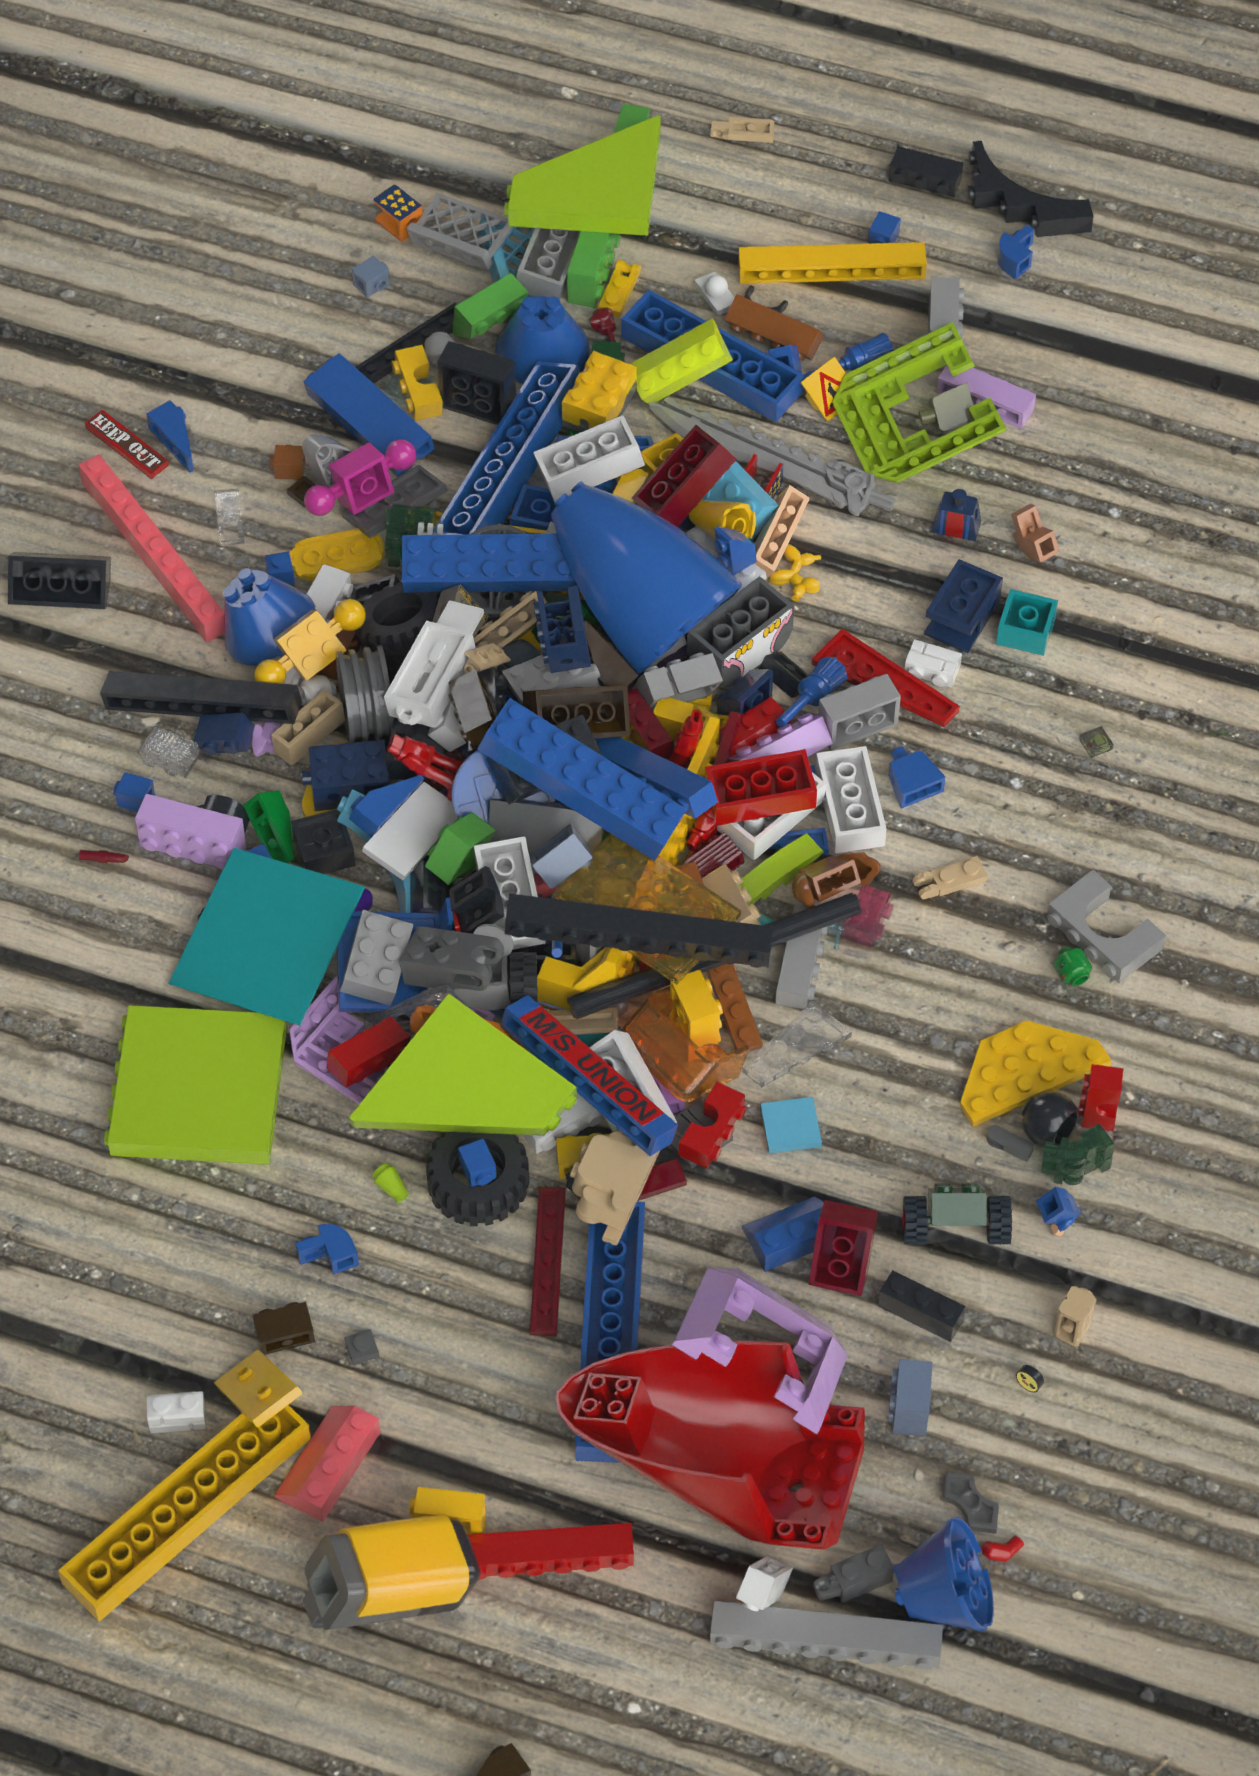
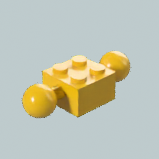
M345 599L337 604L334 610V618L327 623L317 610L312 609L273 639L284 656L278 660L267 659L260 662L254 671L255 682L284 684L286 672L291 668H294L303 680H309L336 659V651H342V653L347 651L336 637V634L342 630L354 631L363 625L366 617L363 605L357 600Z

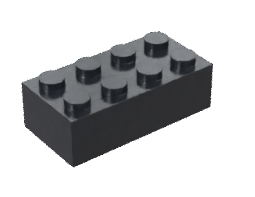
M583 714L555 725V727L602 755ZM486 758L508 805L543 791L492 758Z

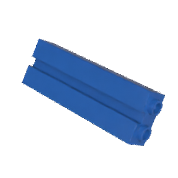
M340 353L328 359L322 367L309 374L303 381L307 395L362 445L371 443L385 456L386 449L391 442L399 439L406 440L414 446L416 460H422L435 449L431 435ZM391 468L389 470L393 472L397 477H399L400 475L407 472L410 468L406 470H396Z

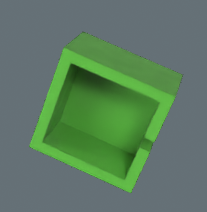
M473 812L464 817H458L453 824H446L439 832L438 837L440 839L428 852L430 858L425 867L450 885L475 869L474 846L489 843L496 830Z

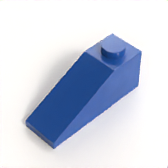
M169 400L147 413L148 427L187 471L191 473L194 469L185 423L186 415L180 406L176 407Z
M421 775L372 790L364 798L359 796L350 807L353 809L349 820L372 838L420 787L424 777Z

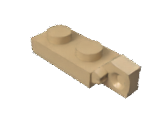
M729 117V120L712 121L711 137L725 140L773 143V120Z

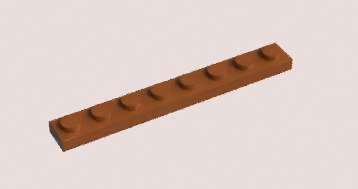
M696 861L671 868L670 873L686 916L717 920ZM725 964L706 971L716 999L720 1001L722 1006V1015L736 1054L739 1055L761 1049L763 1043L734 964Z

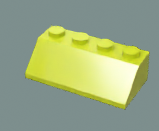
M712 318L630 364L637 367V391L641 399L649 404L650 402L656 403L733 361Z

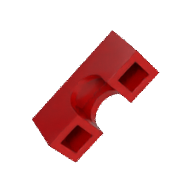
M1091 1064L1090 1074H1084L1078 1112L1079 1117H1083L1082 1127L1114 1131L1124 1068Z
M717 1081L704 1101V1115L712 1118L715 1123L711 1126L703 1127L691 1122L679 1142V1156L706 1169L712 1161L716 1162L722 1151L721 1145L724 1140L729 1141L734 1132L735 1122L737 1120L741 1121L746 1113L745 1094Z

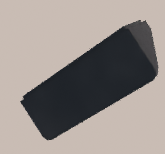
M781 651L765 655L759 667V670H772L773 683L790 698H795L799 695L798 684L808 675Z

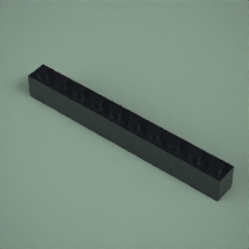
M510 893L505 918V934L517 938L530 937L542 941L553 940L567 944H585L596 948H617L621 951L632 950L646 954L670 955L675 958L688 957L696 958L700 961L711 960L725 964H743L754 968L769 967L774 928L772 926Z

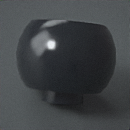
M1044 1091L1037 1097L1033 1096L1026 1103L1022 1111V1116L1024 1117L1022 1128L1028 1139L1035 1145L1048 1149L1058 1148L1073 1132L1078 1121L1079 1112L1074 1102L1067 1095L1057 1091Z

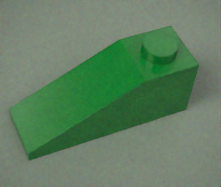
M279 790L256 794L243 804L261 844L265 845L271 858L289 864L294 860L290 812Z

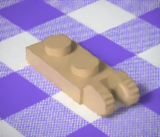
M978 856L930 872L919 873L914 876L912 882L916 887L933 883L923 887L918 892L920 898L925 900L986 882L988 875Z

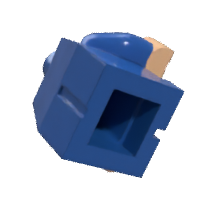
M1055 1186L1036 1200L1039 1210L1042 1211L1041 1215L1044 1223H1056L1051 1225V1230L1055 1236H1062L1064 1230L1075 1222L1076 1217L1081 1213L1074 1197L1063 1188Z

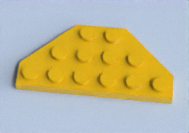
M1026 1020L980 1041L960 1102V1108L971 1126L975 1127L1026 1104L1033 1096L1037 1097L1041 1092L1056 1091L1084 1078V1074H1090L1091 1064L1111 1066L1112 1060L1099 1040Z

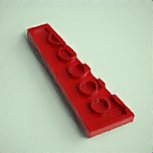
M843 628L812 658V665L815 667L822 658H837V661H840L845 666L847 673L846 682L853 685H859L873 677L888 674L901 696L900 707L942 727H945L960 711L958 704Z

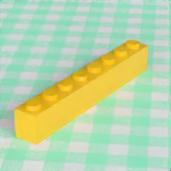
M925 242L739 247L738 264L740 284L925 279L927 261Z

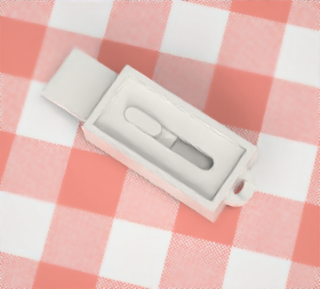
M449 600L437 623L425 622L384 696L389 716L398 718L399 722L415 725L418 723L433 728L436 727L450 701L448 694L452 692L449 682L465 674L464 666L469 658L464 653L476 649L472 634L484 614L482 608Z

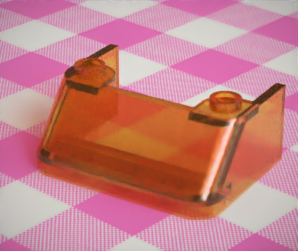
M670 986L651 994L621 1029V1032L629 1033L649 1072L674 1097L681 1101H692L710 1092L717 1081L726 1084L738 1078L750 1050V1047L745 1045L728 1054L717 1044H705L698 1047L667 1017L672 1012L674 1006L670 998Z

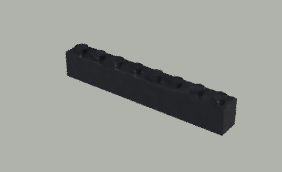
M109 671L100 691L106 710L200 717V715L244 713L250 721L285 724L295 723L302 704L298 686L292 684L124 671Z

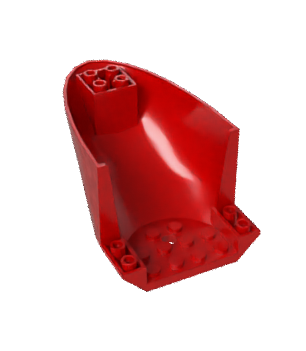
M733 1341L738 1345L726 1367L702 1352L697 1359H694L673 1345L626 1352L592 1363L571 1375L555 1393L558 1414L572 1432L731 1531L751 1541L769 1545L825 1550L838 1543L864 1453L865 1409L863 1407L829 1405L817 1434L793 1420L796 1410L774 1397L779 1383L785 1374L803 1383L789 1342ZM794 1485H803V1487L796 1492L790 1491L791 1487H793Z

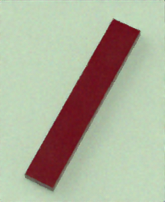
M539 1186L530 1317V1335L557 1336L566 1187Z

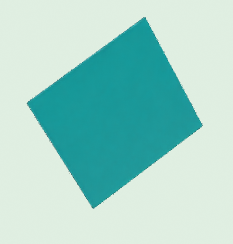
M233 848L168 984L300 1026L365 887Z

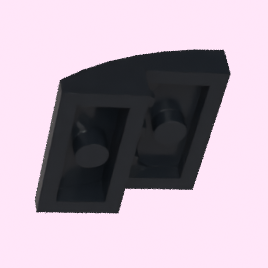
M484 866L449 889L451 911L459 914L460 932L473 934L478 926L494 924L505 916L499 888L490 868Z

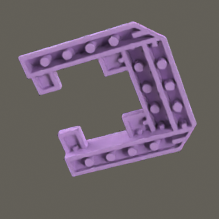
M336 976L309 1006L301 1025L294 1024L290 1028L294 1063L360 1104L389 1067L386 1066L383 1070L376 1071L365 1077L362 1082L355 1083L347 1088L327 1069L328 1051L365 1030L364 1024L351 1016L352 1012H339L338 978ZM467 1006L483 1019L494 1021L496 1015L488 1010Z
M707 1268L672 1345L694 1359H697L702 1352L726 1367L732 1359L738 1344L733 1342L728 1336L715 1331L723 1311L726 1310L743 1322L750 1316L752 1309L798 1336L792 1352L814 1365L806 1386L799 1380L785 1374L779 1383L774 1397L796 1410L793 1420L817 1434L848 1356L831 1326L737 1268Z

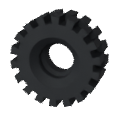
M536 952L510 953L511 1004L527 995L538 1003Z

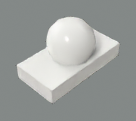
M715 271L696 279L695 287L715 314L720 316L727 313L734 300V296L728 290L726 279L717 275Z

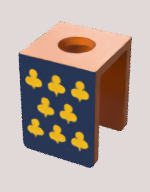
M395 184L373 199L374 203L383 210V212L375 217V221L402 242L408 238L407 228L411 222L416 224L422 216V205Z

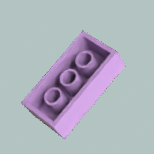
M150 794L145 795L135 817L140 846L149 851L156 850L167 853L172 857L190 859L195 863H205L223 870L233 848L244 851L246 849L243 819Z

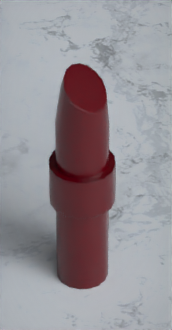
M106 850L79 851V860L98 861V863H125L129 859L128 855Z

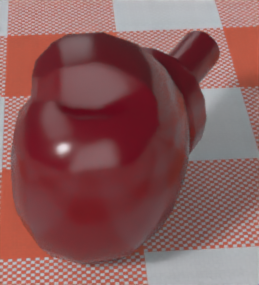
M603 307L593 311L592 317L589 318L591 327L595 331L600 332L601 335H607L610 342H616L613 332L616 331V324L612 309Z

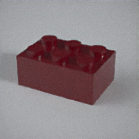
M828 1200L824 1201L818 1222L808 1285L862 1296L869 1270L878 1211Z

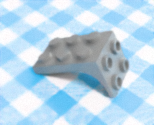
M540 655L502 671L509 688L522 706V692L601 687L597 678H600V673L595 663L591 664V667L551 673L549 664H544L543 655Z

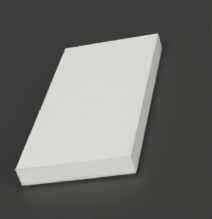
M423 782L363 846L362 852L404 881L428 855L430 849L438 843L440 839L438 834L446 824H453L457 819L452 802Z

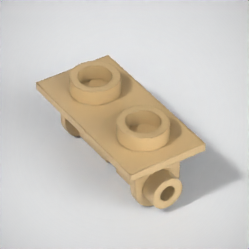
M491 643L464 653L469 658L464 666V672L468 673L474 669L479 672L494 666L497 668L500 664L509 662L511 659L504 653L501 647Z

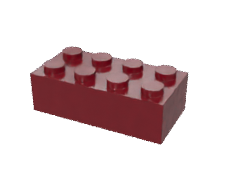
M695 425L634 494L632 499L638 505L678 527L737 459L718 441L698 425Z

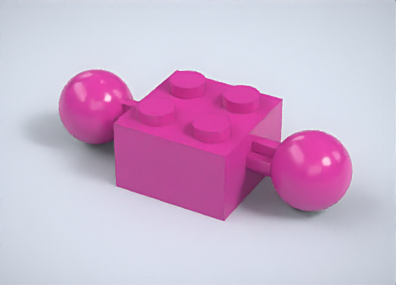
M395 440L389 444L384 456L371 443H367L329 464L334 485L329 488L324 485H315L308 489L304 496L306 509L315 516L327 515L334 508L335 499L338 498L339 502L355 515L393 494L394 489L388 470L391 468L396 470L410 468L416 460L414 446L406 440Z

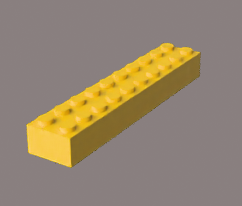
M289 1405L260 1427H256L243 1413L240 1414L61 1567L58 1572L62 1585L100 1622L311 1439L309 1424Z

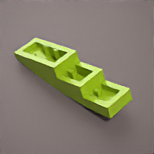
M806 833L767 858L742 878L743 883L740 884L741 887L744 886L752 897L749 903L754 904L760 898L765 900L782 884L787 886L795 879L802 868L809 866L824 851Z

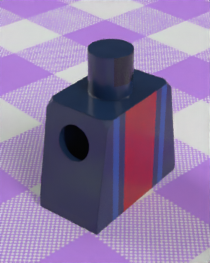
M956 489L953 493L944 492L936 511L931 532L976 541L981 525L978 499L967 496L966 491L963 489Z

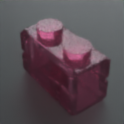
M862 885L857 896L862 913L847 919L844 925L843 937L847 940L858 941L862 945L873 947L875 940L882 938L885 925H883L884 919H890L894 905L891 904L890 893Z

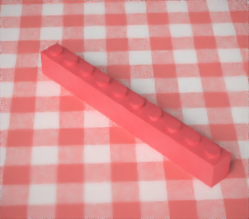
M98 454L79 464L82 484L203 639L209 642L224 634V611L101 455Z

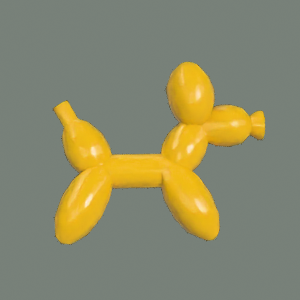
M788 544L783 555L792 563L790 570H776L770 575V582L774 585H785L791 582L795 586L791 599L798 602L804 593L815 594L820 590V583L817 579L811 577L803 579L798 573L802 565H810L815 560H821V555L814 556L810 553L800 555L796 547Z

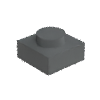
M371 1329L344 1337L353 1365L379 1357V1351Z

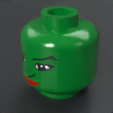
M1067 946L1057 953L1058 957L1055 959L1053 966L1064 984L1075 987L1085 983L1090 978L1089 974L1092 971V965L1081 948Z

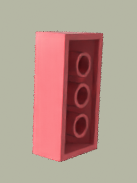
M332 1406L279 1487L275 1498L324 1522L379 1436V1418L356 1406Z

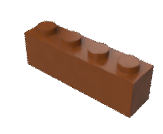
M736 294L724 319L730 325L729 329L739 334L745 331L750 334L751 339L762 343L763 340L770 342L772 348L788 345L797 346L801 361H804L805 358L813 360L824 336L819 329Z

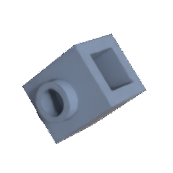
M373 255L352 268L353 285L366 298L383 290L389 285V269L384 262H380Z

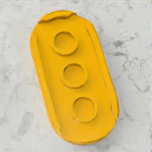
M356 528L300 540L289 553L294 575L302 580L314 581L323 564L349 572L350 574L372 570L382 562L385 555V546L380 535L376 534L369 538Z

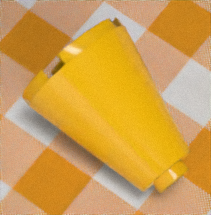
M701 500L689 513L691 522L714 540L716 539L714 528L718 526L740 531L747 538H752L756 527L755 512L751 511V506L743 502Z

